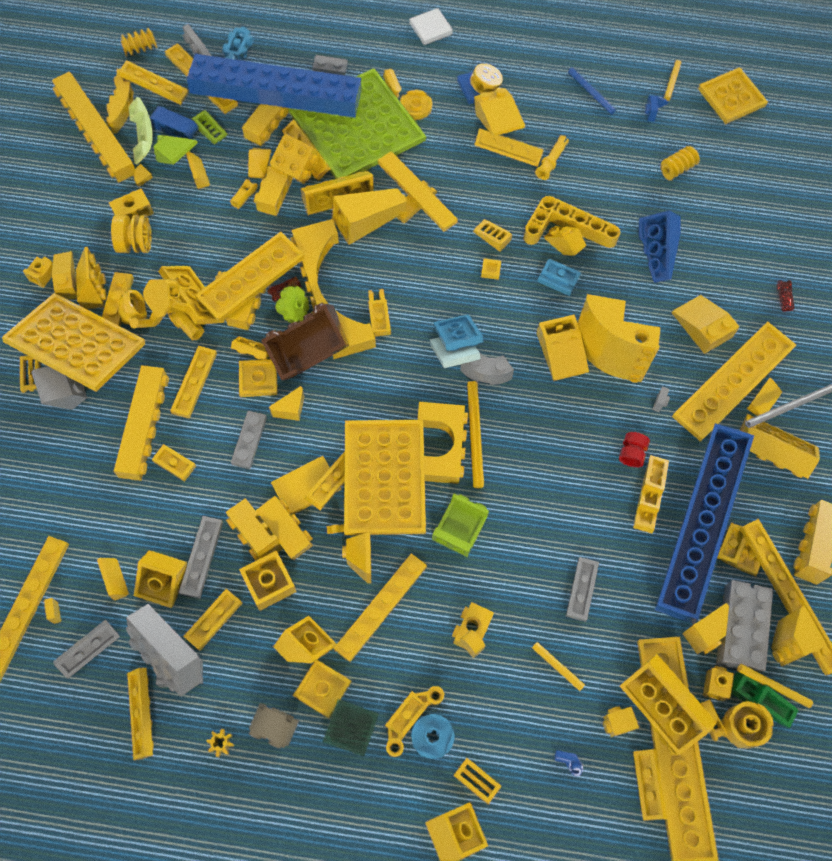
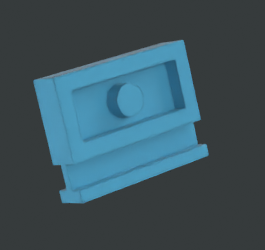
M548 259L537 282L570 296L580 278L581 272Z

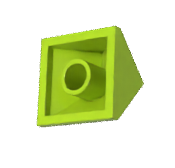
M158 135L157 144L153 146L156 161L174 165L198 142L192 139Z

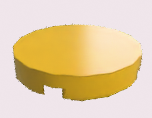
M411 90L400 99V103L413 120H421L431 113L432 99L424 91Z

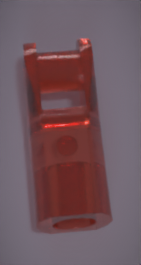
M294 276L281 284L270 287L267 293L272 296L273 302H277L281 298V292L278 293V291L290 286L301 288V284L298 278Z
M778 280L777 290L781 309L784 312H790L795 308L792 281L783 282Z

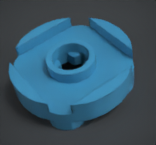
M429 714L420 718L413 726L411 734L414 749L419 755L427 759L442 758L451 750L455 738L449 721L438 714ZM434 730L439 740H434L431 743L426 736L427 733H432Z

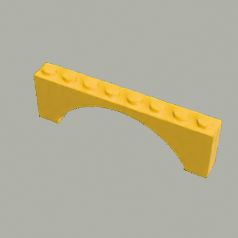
M333 219L293 229V237L290 238V241L305 255V259L301 261L300 271L302 277L307 279L305 286L307 292L312 294L310 297L312 307L320 303L329 304L319 289L318 273L328 251L334 244L339 243L338 232ZM336 311L349 346L332 355L333 359L376 347V339L370 323L356 322Z

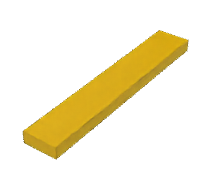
M177 43L167 49L165 55L188 76L193 58ZM207 96L224 114L238 106L236 100Z
M392 151L378 160V164L443 232L458 222V219Z

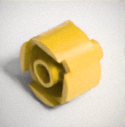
M747 701L737 704L727 710L721 721L726 728L727 739L738 748L748 749L763 745L772 736V716L760 704Z

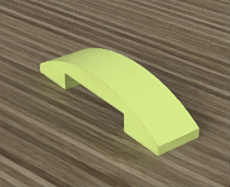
M137 97L128 106L130 121L136 122L138 144L133 148L134 164H138L148 154L152 145L151 121L143 102Z

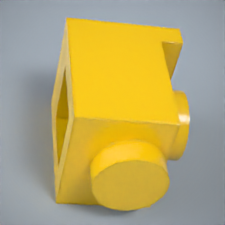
M36 257L23 272L30 282L44 288L52 278L53 262L46 257L42 259Z

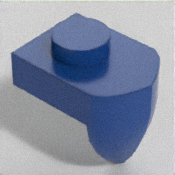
M654 95L648 97L647 104L645 105V114H647L648 121H655L658 108L668 104L665 98Z

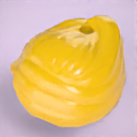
M127 290L119 300V315L124 324L130 325V320L134 317L138 319H145L147 317L145 300L137 290Z

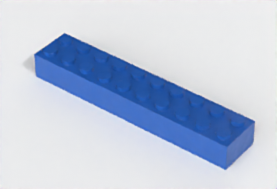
M201 54L194 55L187 76L190 94L353 118L356 117L361 96V78Z
M715 423L654 609L655 611L691 624H695L698 621L754 435Z

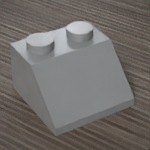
M49 366L35 369L31 372L41 403L44 405L73 410L87 398L82 384Z

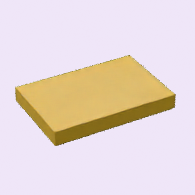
M324 456L271 482L279 499L283 498L289 506L287 511L290 515L296 514L312 505L305 499V496L330 468Z

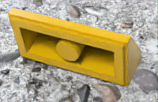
M188 151L186 156L196 187L200 189L210 186L202 160Z
M769 378L747 408L756 416L768 412L782 394L781 389L773 379Z
M98 558L97 562L108 595L113 600L129 595L118 560L115 558Z

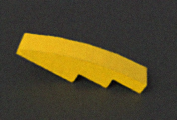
M650 455L637 505L634 529L653 533L657 513L660 509L662 493L665 488L669 460Z

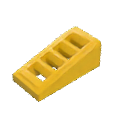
M485 219L473 230L476 235L499 252L512 239L510 232Z

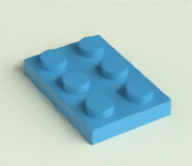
M469 314L434 322V328L447 351H456L465 346L473 347L483 342V336Z

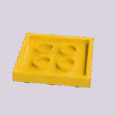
M740 67L704 82L698 87L700 93L725 124L759 110L768 103Z

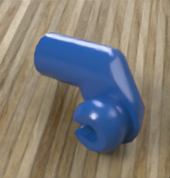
M559 750L555 751L554 761L565 763L573 776L578 777L582 775L583 765L576 754Z

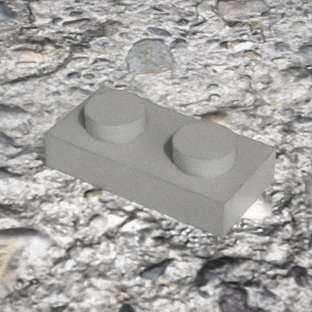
M316 55L312 69L317 72L345 75L348 60Z

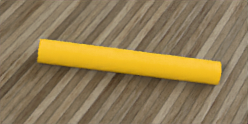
M676 60L664 96L667 101L670 100L681 66L680 60Z
M536 642L532 649L581 691L585 684L543 646Z

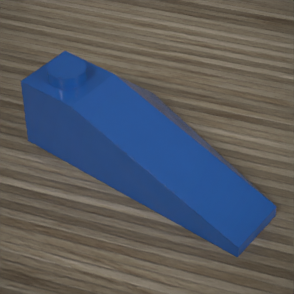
M670 210L639 218V237L643 242V250L647 255L648 266L655 283L671 280L681 234V216Z

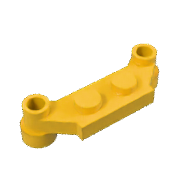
M433 686L426 692L416 694L412 691L385 726L388 728L386 750L390 756L398 757L402 754L404 749L402 739L429 705H438L443 701L444 692L440 687ZM437 694L439 699L434 700L431 695ZM393 745L399 747L397 752L391 751Z

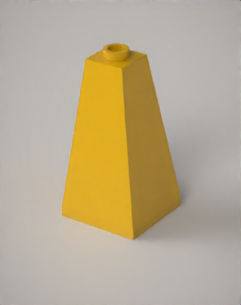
M398 188L338 195L333 197L332 219L348 245L403 214L407 199Z

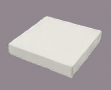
M438 8L410 19L411 26L424 45L449 36L453 32Z

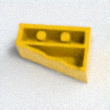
M246 498L226 511L228 516L226 522L232 530L235 528L240 534L237 537L243 545L246 543L251 548L249 553L255 561L276 550L277 552L282 550L278 538L270 532L267 524L261 520Z

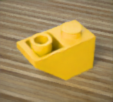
M555 226L544 236L545 240L563 255L575 256L586 246L579 229L575 227Z

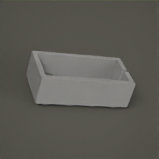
M731 580L724 588L723 605L727 603L729 606L726 636L720 639L722 644L718 646L716 665L737 670L739 664H743L761 673L766 671L773 589L757 585L750 588L751 584Z
M149 604L126 617L128 624L126 630L130 635V646L134 651L138 650L141 653V657L146 664L150 663L153 666V670L159 678L163 677L166 680V684L172 692L176 691L181 697L202 682L199 656Z

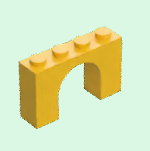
M419 402L418 420H423V427L444 430L453 440V447L447 454L439 457L424 456L425 481L459 484L460 477L463 478L464 466H461V459L465 460V448H462V441L466 442L467 430H463V425L467 424L468 413L464 412V405Z

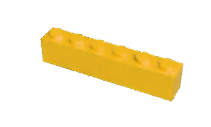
M141 365L114 468L118 478L142 481L143 475L147 472L146 461L147 457L151 455V441L156 435L155 425L156 421L160 419L159 409L160 405L164 403V389L169 383V376H167L164 368Z

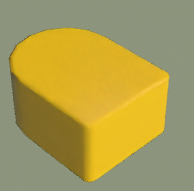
M470 630L460 639V644L473 658L485 648V643L473 630Z

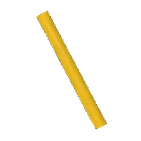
M739 664L738 672L763 685L769 686L771 689L808 708L812 707L813 701L743 664Z

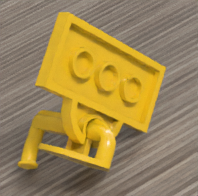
M161 266L158 272L163 279H150L143 291L144 300L152 310L149 319L134 317L130 320V326L134 329L155 327L161 322L171 306L177 310L186 311L195 325L219 323L196 299L195 295L204 289L205 286L190 266Z

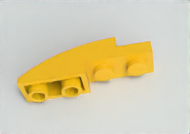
M117 69V76H114L116 86L114 96H109V103H107L109 117H106V122L113 134H117L129 116L128 106L134 99L131 83L119 76L120 69Z

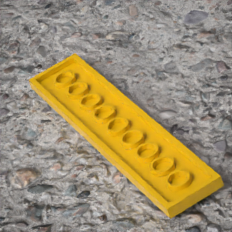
M680 637L641 639L637 641L641 667L658 654L689 690ZM650 723L654 749H657L667 813L665 823L671 861H719L698 741L678 756Z

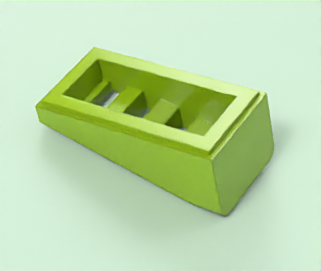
M206 110L192 118L199 127L198 131L214 145L228 135ZM219 132L220 135L214 138V135H216Z

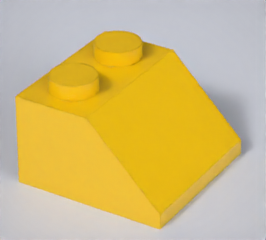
M149 550L138 561L134 596L172 608L180 591L187 562Z
M727 603L682 633L697 654L702 651L707 654L722 644L720 639L726 636L729 611Z
M471 802L425 822L440 861H459L488 846Z

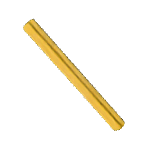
M469 381L467 390L473 487L483 488L484 475L478 383L476 381Z

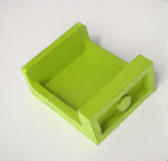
M453 494L444 516L432 534V540L468 557L488 517L489 510L480 503L470 502L464 495Z

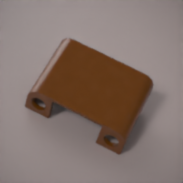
M317 304L313 307L314 311L303 317V321L291 323L287 326L288 329L283 332L282 330L277 332L276 330L270 331L266 334V338L261 340L281 380L293 378L349 346L334 305Z

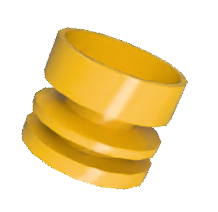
M128 215L113 216L111 237L116 253H130L132 247L135 253L150 252L152 231L147 215H141L140 217L133 215L131 220Z

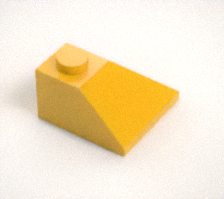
M370 533L346 539V546H342V557L346 558L347 565L365 582L371 583Z
M307 616L284 630L273 647L287 662L313 663L331 651L337 644L310 616Z

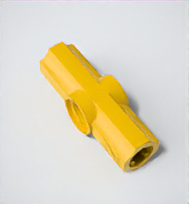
M170 306L167 314L172 323L178 329L181 328L192 341L201 338L205 332L200 324L195 325L186 311H180Z

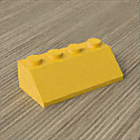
M368 171L358 172L353 175L301 188L302 200L307 214L311 215L333 209V197L374 191L373 175Z
M747 414L739 431L754 435L750 452L754 453L761 460L765 461L767 459L773 462L780 469L786 468L790 470L793 475L799 478L805 477L808 479L820 460L819 448L766 422L748 428L745 422L754 417Z
M658 654L620 685L678 756L707 735L717 723Z

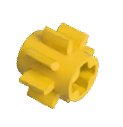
M224 729L220 730V734L212 731L213 737L211 740H206L207 743L211 744L208 752L212 753L216 750V757L218 758L223 752L229 755V747H234V744L230 743L229 740L233 735L228 734L224 736ZM219 738L224 740L222 748L217 746Z

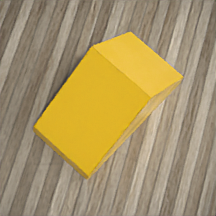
M301 386L269 406L271 415L275 418L300 421L304 401L303 388Z

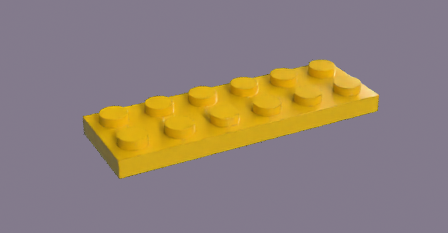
M279 232L195 295L196 299L220 323L305 259V255L282 232Z

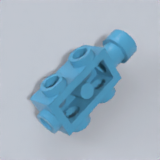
M235 27L233 32H229L228 44L224 43L223 45L225 58L243 61L247 57L248 48L253 43V36H251V32L246 27Z

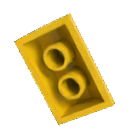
M803 606L778 621L771 648L775 660L781 666H784L826 647L827 644L806 607Z

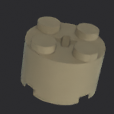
M260 703L249 726V735L257 739L267 738L269 739L268 744L277 748L289 746L299 720L293 719V716L273 707L269 709L266 707L267 705Z

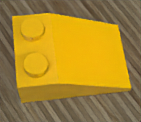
M498 88L493 92H483L480 95L474 96L476 116L493 136L525 128L515 101L506 88Z
M702 295L671 312L704 354L733 338L740 327L728 312Z

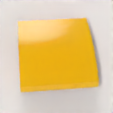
M731 523L717 558L734 568L757 577L761 565L739 529L742 526Z

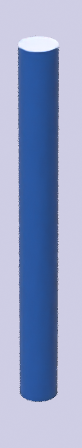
M574 68L569 69L568 73L611 115L615 113L616 109Z

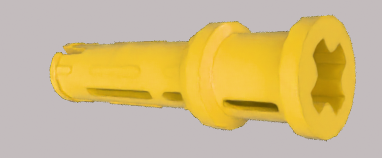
M561 135L549 155L542 159L541 166L535 170V174L539 179L547 180L550 177L551 170L555 169L557 159L569 142L566 136Z

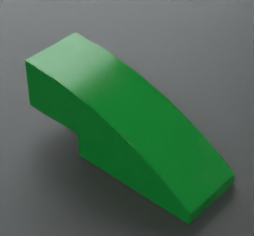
M740 672L735 673L731 694L743 702H753L764 706L775 722L787 728L791 727L799 709L769 686L761 685Z

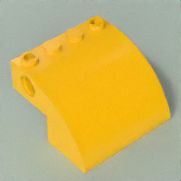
M587 294L577 322L581 331L587 360L609 375L634 383L642 382L659 350L660 327L623 321L626 301Z

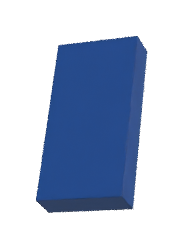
M473 72L457 76V81L468 104L475 103L474 96L480 95L470 83V77Z

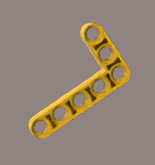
M545 196L526 225L524 241L530 245L536 244L549 222H552L561 227L578 228L583 237L604 247L612 248L617 244L620 229L616 225L561 200Z

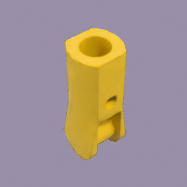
M387 69L383 74L384 81L398 98L401 86L398 83L394 70Z
M246 179L238 192L230 200L232 206L240 209L257 190L258 185L256 183L252 184L249 179Z
M711 700L700 703L717 722L718 728H712L709 732L713 741H718V738L721 736L727 737L726 728L721 722Z

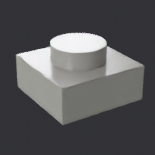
M662 386L652 410L660 412L662 407L667 406L670 397L667 396L668 388Z

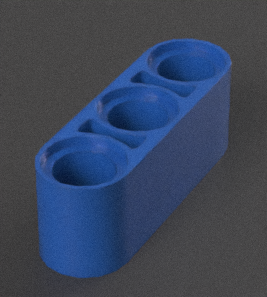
M157 106L149 117L153 128L173 137L192 139L199 129L193 120L160 106Z

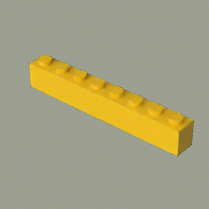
M68 72L53 79L54 87L52 89L57 98L61 97L60 101L65 109H69L67 111L71 119H76V126L80 131H84L83 136L88 143H92L91 148L94 153H99V159L103 166L107 165L108 168L106 169L110 177H115L119 183L133 176L135 168L132 161L73 75Z

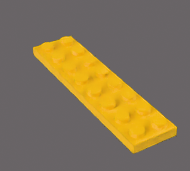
M767 322L672 417L701 442L712 431L715 423L719 424L795 348L796 344Z

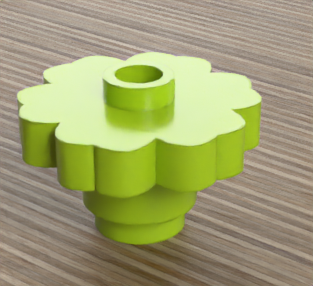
M285 287L280 293L281 298L276 302V310L289 323L296 321L299 323L307 315L306 311L309 310V300L307 297H304L305 293L300 287Z

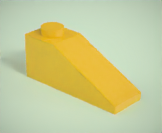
M72 251L53 255L52 279L54 291L67 300L77 299L76 274Z

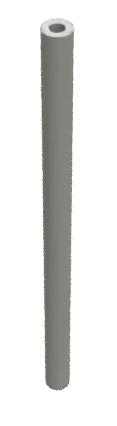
M832 384L749 419L745 422V425L751 428L832 392Z

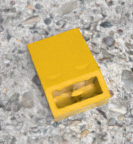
M84 247L76 268L77 302L85 309L105 307L104 300H107L106 291L103 289V284H106L104 273L101 274L100 265L96 264L95 255L91 254L88 247Z
M575 315L539 323L536 334L553 381L589 373L581 331Z

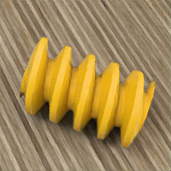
M146 28V34L143 30H140V35L134 31V37L127 33V39L124 35H121L120 41L126 57L127 51L133 55L134 49L137 53H140V48L145 52L146 46L152 50V44L157 48L154 35L149 28Z
M686 146L662 160L661 172L667 180H672L674 177L679 176V174L684 173V171L689 170V168L694 167V165L699 164L700 157L698 152L693 147Z

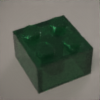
M337 699L323 742L364 757L379 713Z

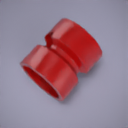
M626 433L619 461L630 467H642L646 457L644 451L648 450L650 439L641 433Z

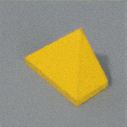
M254 147L249 150L248 177L265 179L271 149Z

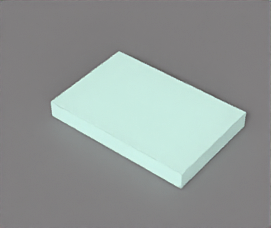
M439 337L430 339L431 347L444 368L481 359L480 353L475 346H465L456 351H447Z

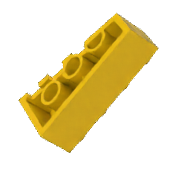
M823 500L810 507L808 513L810 520L806 523L803 530L806 534L798 547L800 555L796 558L793 568H795L793 576L816 585L832 576V568L830 567L832 564V504Z

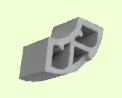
M480 354V360L461 364L460 367L463 374L471 380L490 383V385L501 384L511 380L514 369L504 356L488 358Z

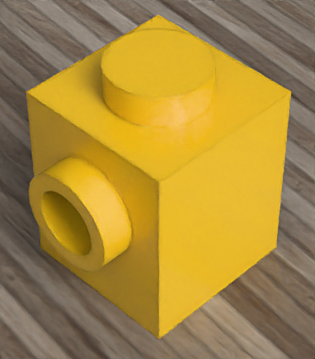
M719 666L708 670L703 696L720 701L730 699L734 674L727 672L726 668Z
M620 706L609 709V714L604 716L603 727L605 732L610 734L611 738L639 728L632 707L622 710Z

